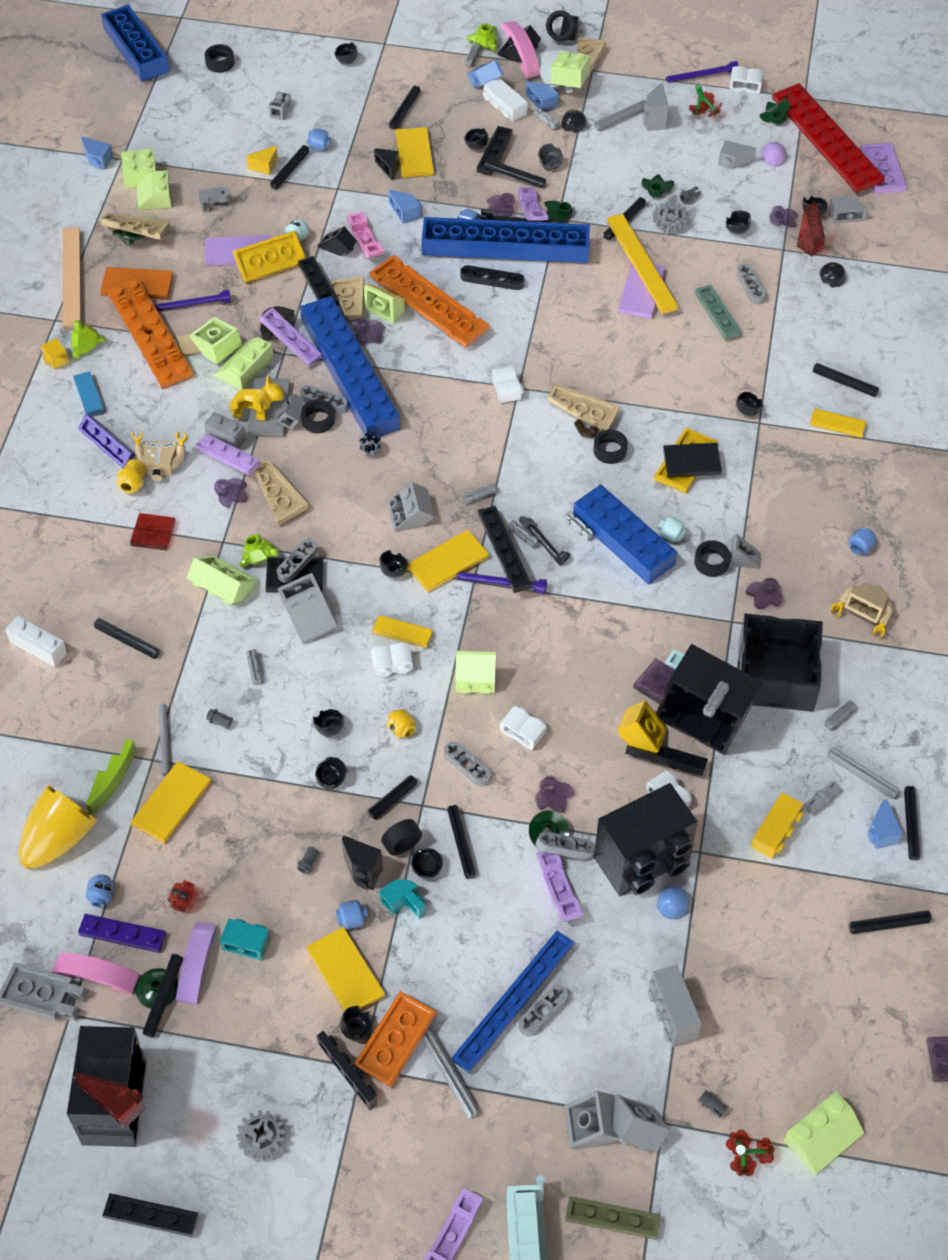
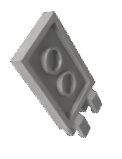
M14 962L0 990V1005L53 1020L60 1019L63 1016L66 1019L76 1021L79 1012L76 1011V1007L67 1004L69 998L72 997L75 1000L85 1002L88 993L85 992L84 987L77 986L70 977Z

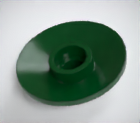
M124 230L112 231L113 235L124 239L126 244H134V240L146 237Z
M551 810L536 814L528 828L529 837L534 846H536L539 834L544 832L545 828H548L551 833L569 835V827L565 818Z
M151 969L138 979L135 992L138 1001L143 1006L151 1009L159 987L153 988L152 986L156 983L161 984L166 969ZM177 978L166 1006L170 1005L176 998Z

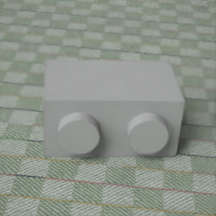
M213 412L204 423L206 434L237 449L246 440L244 425L221 414Z

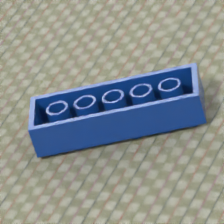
M129 4L101 14L103 29L141 82L170 72L166 54Z
M602 484L574 502L573 514L576 515L575 518L578 517L588 526L587 528L594 532L593 535L648 585L676 565L677 551Z

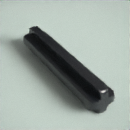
M409 775L369 808L368 814L373 819L378 818L417 785L416 778Z

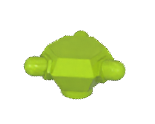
M484 23L472 35L467 36V41L480 43V47L496 51L498 49L497 27Z
M75 320L74 331H72V348L74 350L72 357L78 359L80 355H84L97 347L98 343H103L105 336L99 335L97 330L86 323L83 324L81 321Z
M260 534L250 535L245 540L243 559L239 564L242 568H246L249 564L256 565L262 563L271 556H278L279 550L274 548V544Z

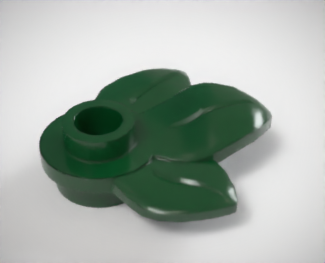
M784 98L779 105L767 102L766 112L760 114L762 121L773 122L776 125L783 124L787 120V112L790 109L788 100Z
M657 174L651 180L643 178L642 186L648 190L650 196L658 198L663 196L665 192L673 189L674 181L664 182L662 177Z
M555 200L544 202L548 209L546 211L548 218L553 220L554 223H563L573 212L571 205L567 202L560 203Z

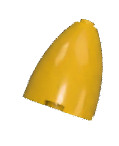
M48 784L37 798L25 822L19 843L18 857L21 858L19 863L29 870L31 867L36 869L56 860L73 848L92 829L97 820Z

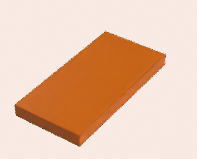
M106 267L100 293L101 296H108L107 289L138 277L149 298L168 299L173 271Z
M400 991L353 1064L354 1067L391 1088L436 1017L437 1011Z

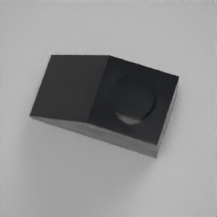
M343 226L326 234L317 246L340 256L352 252L357 240Z

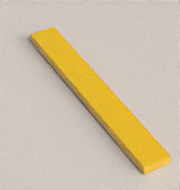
M623 213L607 217V223L661 314L677 310V303Z

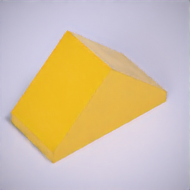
M273 146L246 155L248 169L270 175L278 161L277 147Z

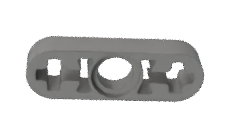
M748 264L739 265L737 277L748 298L754 304L763 303L766 292L753 268ZM748 282H753V283H755V285H754V286H750V285H748L747 283H748Z
M305 385L300 389V397L305 403L326 397L328 398L327 402L333 406L334 413L343 414L348 409L347 399L343 396L311 385Z
M313 539L303 540L277 568L278 579L281 582H291L317 554V543ZM295 558L302 559V562L298 564L293 563L292 561Z
M449 742L446 744L444 756L453 766L477 786L484 787L490 783L491 772L483 763L459 743ZM450 750H457V755L455 753L450 754ZM466 760H469L473 763V765L469 768H466L462 765V763ZM478 774L481 776L485 774V779L483 777L478 778Z
M541 832L536 840V847L542 852L582 860L591 859L595 850V845L590 840L551 832ZM561 843L568 844L570 849L564 848Z
M555 985L551 987L520 1018L519 1031L521 1034L527 1037L535 1035L567 1003L568 991L564 986ZM554 993H556L557 995L562 993V999L558 997L552 1005L551 1002L554 1000ZM540 1006H546L550 1012L547 1015H540L537 1009ZM535 1016L536 1020L533 1022V1028H525V1022L529 1024Z

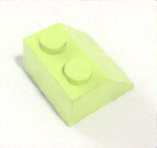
M167 170L150 172L137 185L138 210L171 208L170 182Z
M365 284V310L394 324L405 311V300L376 285Z
M216 317L190 334V338L205 358L216 364L242 346L238 329Z
M456 651V692L495 693L496 652Z

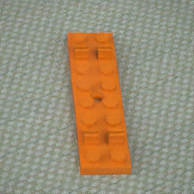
M395 255L369 272L373 280L389 292L402 297L408 306L465 348L490 330V325L487 322L475 317L472 311L436 287L409 265L405 266L403 261Z
M138 277L106 290L150 370L155 375L161 389L194 376L192 369Z

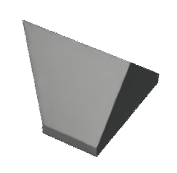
M738 534L733 535L730 566L757 569L760 566V552Z

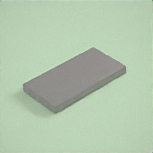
M254 378L253 389L263 388L266 378ZM271 378L273 383L279 384L284 390V398L281 401L271 403L265 413V421L257 420V411L250 408L248 436L284 437L285 426L276 421L277 416L284 410L283 403L288 398L289 379Z

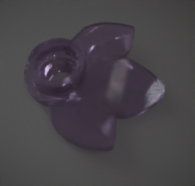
M511 193L493 195L487 199V203L490 204L488 209H492V215L501 213V216H511L514 212L515 197Z
M777 205L772 208L769 221L776 226L784 224L787 227H796L797 223L794 219L797 218L798 213L793 209H784L782 206Z
M359 318L354 322L355 338L362 346L368 340L381 343V331L385 330V326L377 320L368 321L364 318Z
M232 478L230 480L219 479L215 482L214 490L218 495L219 502L223 506L230 508L233 501L247 502V494L244 491V488L247 486L245 481Z
M766 578L762 582H753L745 590L746 594L754 597V606L757 609H765L770 604L778 607L783 600V596L779 592V584L774 578Z
M548 776L541 780L540 790L535 796V801L540 810L549 806L556 812H564L567 805L566 797L574 795V790L569 784L558 782L554 777Z

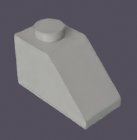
M725 140L720 152L718 165L734 169L754 162L756 148Z
M848 196L831 197L829 213L833 223L865 221L868 210L867 206Z

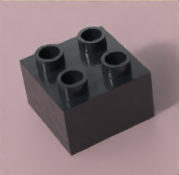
M669 783L598 818L594 859L619 897L630 891L634 895L643 894L653 887L655 878L665 873H668L670 877H675L689 868L691 865L692 848L695 845L694 837L698 821L673 785Z

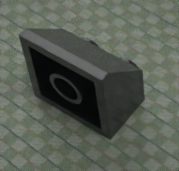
M529 25L523 29L528 35L534 50L539 47L538 44L541 41V37ZM508 38L498 52V56L519 63L522 59L512 38Z
M343 835V856L353 882L361 888L367 887L373 890L383 870L381 850Z

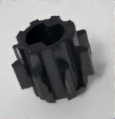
M365 433V437L360 438L359 443L362 444L360 450L365 451L366 456L368 454L375 456V452L381 450L379 445L381 438L375 437V433L372 435Z

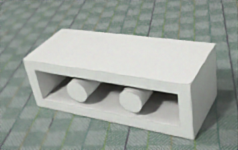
M499 77L484 84L483 96L485 100L489 101L510 121L514 122L527 115L528 102Z
M19 616L6 628L11 643L54 667L67 655L63 640Z

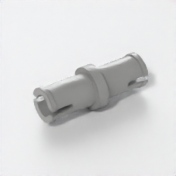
M831 781L824 789L815 792V796L804 803L805 810L813 814L822 805H827L830 799L841 791L839 784Z

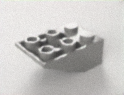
M312 573L277 588L302 643L338 628Z

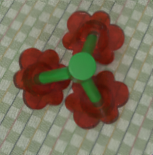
M696 85L698 103L697 105H690L689 110L695 115H701L711 108L712 111L709 113V117L719 114L722 103L714 107V94L706 91L703 92L701 85Z
M740 1129L736 1133L731 1132L729 1134L730 1139L726 1141L725 1145L727 1149L732 1150L734 1155H737L734 1157V1161L730 1163V1168L736 1171L738 1176H752L754 1174V1168H756L757 1163L752 1161V1157L749 1154H755V1157L759 1158L761 1164L773 1162L775 1148L771 1145L769 1138L764 1137L762 1140H758L756 1143L757 1147L750 1149L749 1145L752 1140L747 1136L745 1130Z

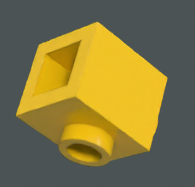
M57 338L41 345L43 360L47 365L50 364L54 370L69 363L67 352Z

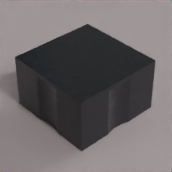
M744 613L739 637L737 668L763 682L752 704L753 706L814 712L821 688L820 650L822 646L823 621L781 619L767 615Z
M691 643L669 679L664 692V698L658 707L656 715L666 724L694 737L699 742L725 755L744 723L763 682ZM721 681L727 683L729 690L724 695L725 697L718 709H715L714 716H705L703 709L708 704V700L714 690L717 689L718 683Z
M80 1026L67 1116L81 1145L136 1147L147 1060L140 1047L136 1030L133 1027Z

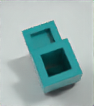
M399 879L392 881L379 891V901L392 915L405 905L419 919L426 914V902L418 895V885L410 880Z

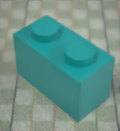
M228 918L220 939L221 948L228 952L262 961L270 941L269 929L260 924L251 925L241 919L233 920Z

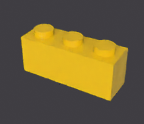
M781 792L753 837L751 848L771 859L774 858L776 853L780 854L785 846L783 841L786 837L790 838L795 829L793 827L794 823H799L803 817L804 812L801 810L804 803Z

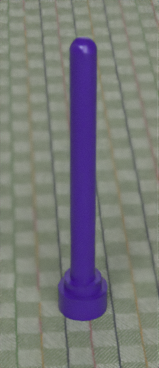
M731 61L727 66L670 75L665 80L666 82H673L724 72L732 73V68L739 65L737 61Z
M229 289L222 290L217 295L154 304L157 311L217 301L226 304L231 303Z
M465 572L457 574L458 579L510 586L507 578ZM547 579L531 581L534 591H537L538 594H546Z

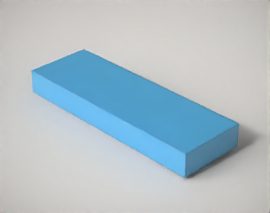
M91 372L74 375L73 378L85 413L92 416L104 413Z

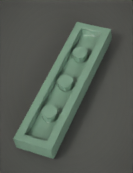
M711 284L695 289V295L724 340L740 336V328Z

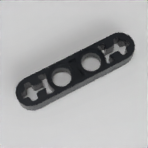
M465 265L460 269V278L465 282L512 290H520L524 287V276L519 273ZM484 274V275H487L488 277H487V278H481L480 276ZM502 277L504 280L498 281L496 278Z

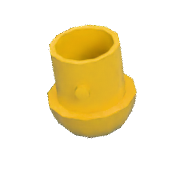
M135 459L129 460L124 468L117 473L116 483L119 489L128 494L136 493L143 487V478L146 474L145 465Z

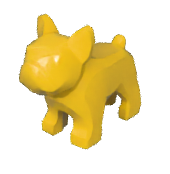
M267 376L263 388L241 389L236 393L230 402L232 416L241 419L242 411L249 407L257 411V420L265 421L266 411L272 402L281 401L284 398V390L279 384L273 383L270 376Z

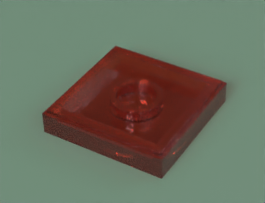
M139 513L130 545L167 551L176 523L175 517Z

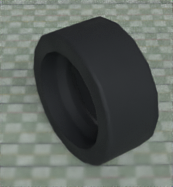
M558 10L547 18L546 31L554 40L567 41L575 33L576 22L568 12ZM558 17H565L569 21V30L564 35H557L552 29L553 21Z
M216 44L206 49L204 53L205 64L212 72H226L234 66V53L229 46ZM218 56L227 57L224 60H212L213 58Z
M320 399L305 403L301 411L303 427L311 433L318 434L330 430L335 422L333 406L329 402ZM313 412H324L328 415L322 421H312L307 418Z
M607 429L599 432L594 438L593 452L595 457L607 464L622 461L627 454V438L622 432ZM610 441L619 444L621 449L610 452L603 450L600 445Z
M709 540L701 543L695 552L694 564L696 569L701 574L710 577L724 574L730 564V550L719 541ZM709 552L716 553L723 558V562L716 565L709 564L702 559V555Z
M405 819L387 829L381 841L390 855H400L413 848L421 840L422 831L414 820Z

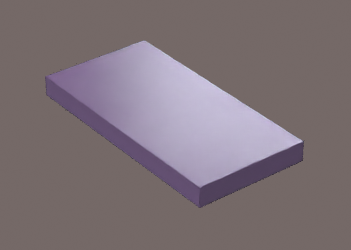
M892 143L861 145L860 150L885 177L883 183L872 187L874 194L906 191L907 185Z
M272 235L205 238V265H237L232 253L234 250L270 239Z
M631 264L618 313L652 319L656 303ZM654 265L663 279L665 267Z

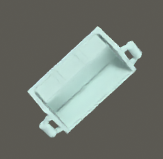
M542 1175L537 1176L535 1185L508 1186L506 1208L510 1260H547L543 1210L545 1178Z

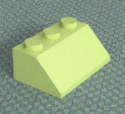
M259 337L246 341L216 371L214 376L240 390L245 389L274 358L272 344Z
M214 555L194 558L187 579L191 580L193 585L207 589V592L211 595L222 597L223 601L228 604L242 602L258 583V579Z
M836 1091L787 1132L784 1142L810 1171L816 1175L864 1134V1131L852 1107Z

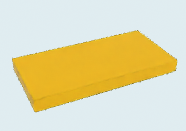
M427 127L396 129L395 134L402 178L434 175Z
M296 231L282 234L232 252L244 284L296 267L299 260L306 258Z
M685 428L675 445L717 443L718 445V441ZM665 460L654 475L655 481L685 494L697 478V476L667 478Z
M466 530L409 562L408 570L423 588L430 592L455 578L459 572H465L488 559L489 553L470 531Z
M177 761L131 820V825L165 844L211 784V779Z
M344 927L306 946V950L343 1011L351 1006H359V1009L363 1010L385 998L384 991Z

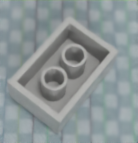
M678 965L654 971L651 981H649L650 989H648V995L651 1002H655L658 1020L664 1024L665 1028H663L666 1040L671 1042L672 1047L697 1040L701 1020Z

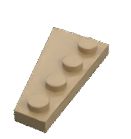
M106 213L101 218V225L160 240L169 230L170 221Z
M556 384L548 396L550 403L581 419L586 424L593 427L596 426L600 432L611 429L620 411L619 405Z
M269 459L261 461V465L253 473L278 526L309 509L308 503Z

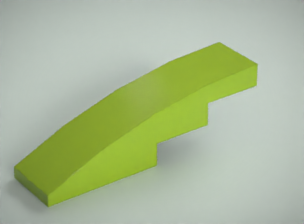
M126 739L120 756L112 754L107 770H98L86 803L90 815H94L105 804L125 776L136 752L134 740Z

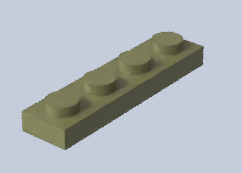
M569 1196L565 1221L656 1240L660 1214Z

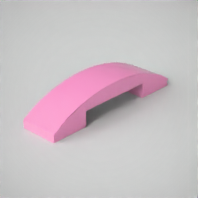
M516 21L502 23L501 25L507 38H512L523 61L520 67L525 78L539 77L540 71L537 56L524 29Z
M363 212L348 215L349 226L363 254L367 258L384 254L379 241L376 242Z
M60 953L52 970V973L72 979L73 977H78L112 987V990L133 995L137 981L140 978V974L115 963L72 953Z

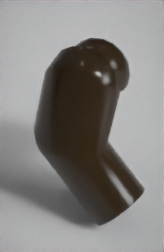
M581 419L574 422L581 436L595 438L599 432L596 426L586 428Z

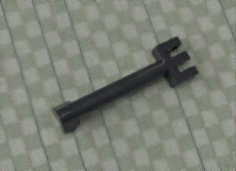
M481 209L480 219L536 222L521 217L492 215V209Z
M524 516L519 518L520 524L538 538V541L559 566L570 558L571 554L569 552L561 551L558 553L538 530V525L532 518Z

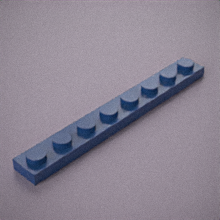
M556 930L452 1056V1061L470 1073L570 951L574 942Z

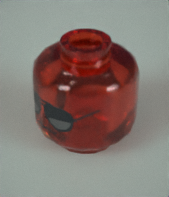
M183 880L182 883H174L167 898L170 907L182 913L192 910L199 895L198 891L194 889L195 884Z

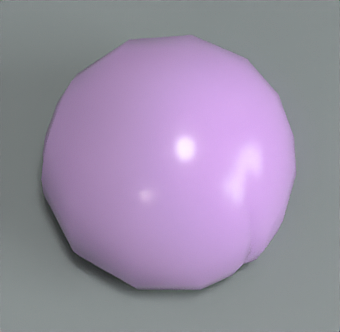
M770 142L763 146L761 156L762 159L765 158L766 164L776 166L785 162L786 150L780 143Z

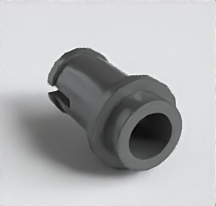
M697 186L688 191L684 190L679 196L682 203H689L692 199L699 197L701 191L695 193L699 189Z
M215 708L214 710H209L206 720H209L211 724L216 723L229 729L233 717L222 714Z
M311 846L307 848L302 860L297 863L298 871L303 874H308L312 871V865L320 854L316 848Z
M706 1090L698 1101L702 1103V1107L706 1106L720 1118L728 1106L714 1097L712 1091L709 1093Z

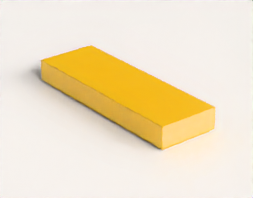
M814 408L810 425L862 438L866 421Z
M379 615L373 627V634L427 648L433 635V629Z

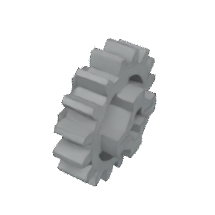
M666 202V205L660 203V207L656 206L655 211H653V223H656V227L661 226L660 230L667 229V232L670 230L676 232V229L681 231L682 227H686V223H688L689 212L686 211V207L681 208L680 203L678 205H675V202H672V204Z
M258 1110L257 1116H254L252 1112L249 1113L250 1119L243 1118L244 1126L237 1127L240 1134H237L236 1138L237 1141H241L238 1143L239 1149H244L245 1156L251 1153L252 1160L260 1156L261 1161H264L265 1155L273 1158L272 1152L279 1153L280 1148L278 1145L285 1144L284 1139L281 1138L286 1136V1132L283 1130V1122H278V1115L271 1118L270 1111L262 1115L261 1110ZM270 1125L275 1128L276 1134L270 1130ZM246 1137H248L249 1140H253L252 1146L249 1145V1143L246 1140Z

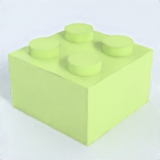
M568 51L559 52L551 65V84L581 88L590 73V56L583 53L574 54Z
M153 148L121 152L126 189L137 188V185L150 172L157 171Z

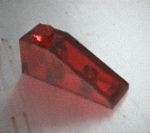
M816 202L803 211L797 247L811 257L817 252L822 251L825 239L818 203Z
M81 1073L74 1075L77 1085L124 1129L145 1110L142 1101L144 1097L136 1089L131 1091L126 1085Z

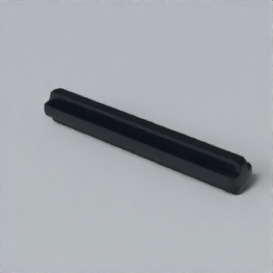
M414 85L390 120V129H397L419 95V86Z
M301 146L270 182L271 188L275 190L279 188L310 152L308 146Z
M486 159L484 168L541 188L545 186V178L491 159Z
M639 197L623 213L627 222L646 205L645 199ZM610 227L603 233L604 239L611 240L615 236Z
M816 363L813 367V373L870 396L876 397L879 392V387L822 364Z
M97 618L93 624L95 629L153 659H156L160 654L159 648L101 618Z
M906 786L904 789L908 856L910 860H919L921 853L916 788L914 786Z
M450 805L447 811L466 879L476 877V871L459 808L457 805Z
M925 910L851 921L849 923V930L851 934L929 923L931 922L930 911Z
M172 954L142 1031L143 1035L153 1038L155 1036L183 962V957L178 954Z

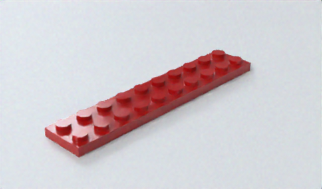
M800 83L772 94V99L778 105L784 98L788 100L790 109L787 112V116L856 193L884 182V175Z

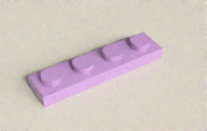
M274 308L260 316L259 320L308 367L321 357L322 354Z
M206 434L195 444L200 452L248 476L261 465L259 459L209 434Z

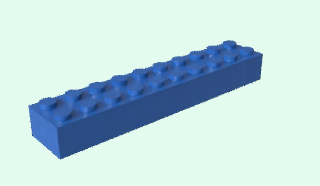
M424 217L421 239L422 255L588 263L590 224Z
M332 296L300 306L301 321L315 347L322 354L321 358L342 396L347 399L348 407L364 436L365 433L369 435L375 433V437H380L400 430V417Z

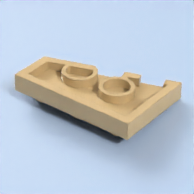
M578 37L577 54L583 53L590 56L591 73L607 46L606 40Z
M364 277L331 280L346 320L363 319Z

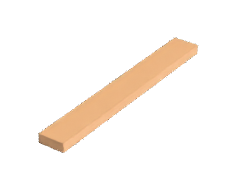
M79 227L63 228L64 330L74 329V321H81Z

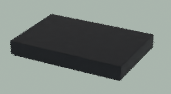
M717 443L663 445L667 478L721 475L722 473Z
M269 558L267 560L266 593H279L277 588L288 584L281 582L277 575V568L286 558ZM295 558L292 562L298 564L302 562V559ZM313 558L291 582L312 573L322 593L324 559Z

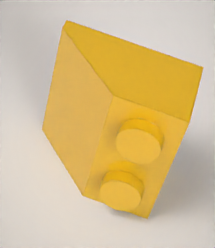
M643 700L626 708L617 731L619 736L629 746L657 753L667 728L647 701Z

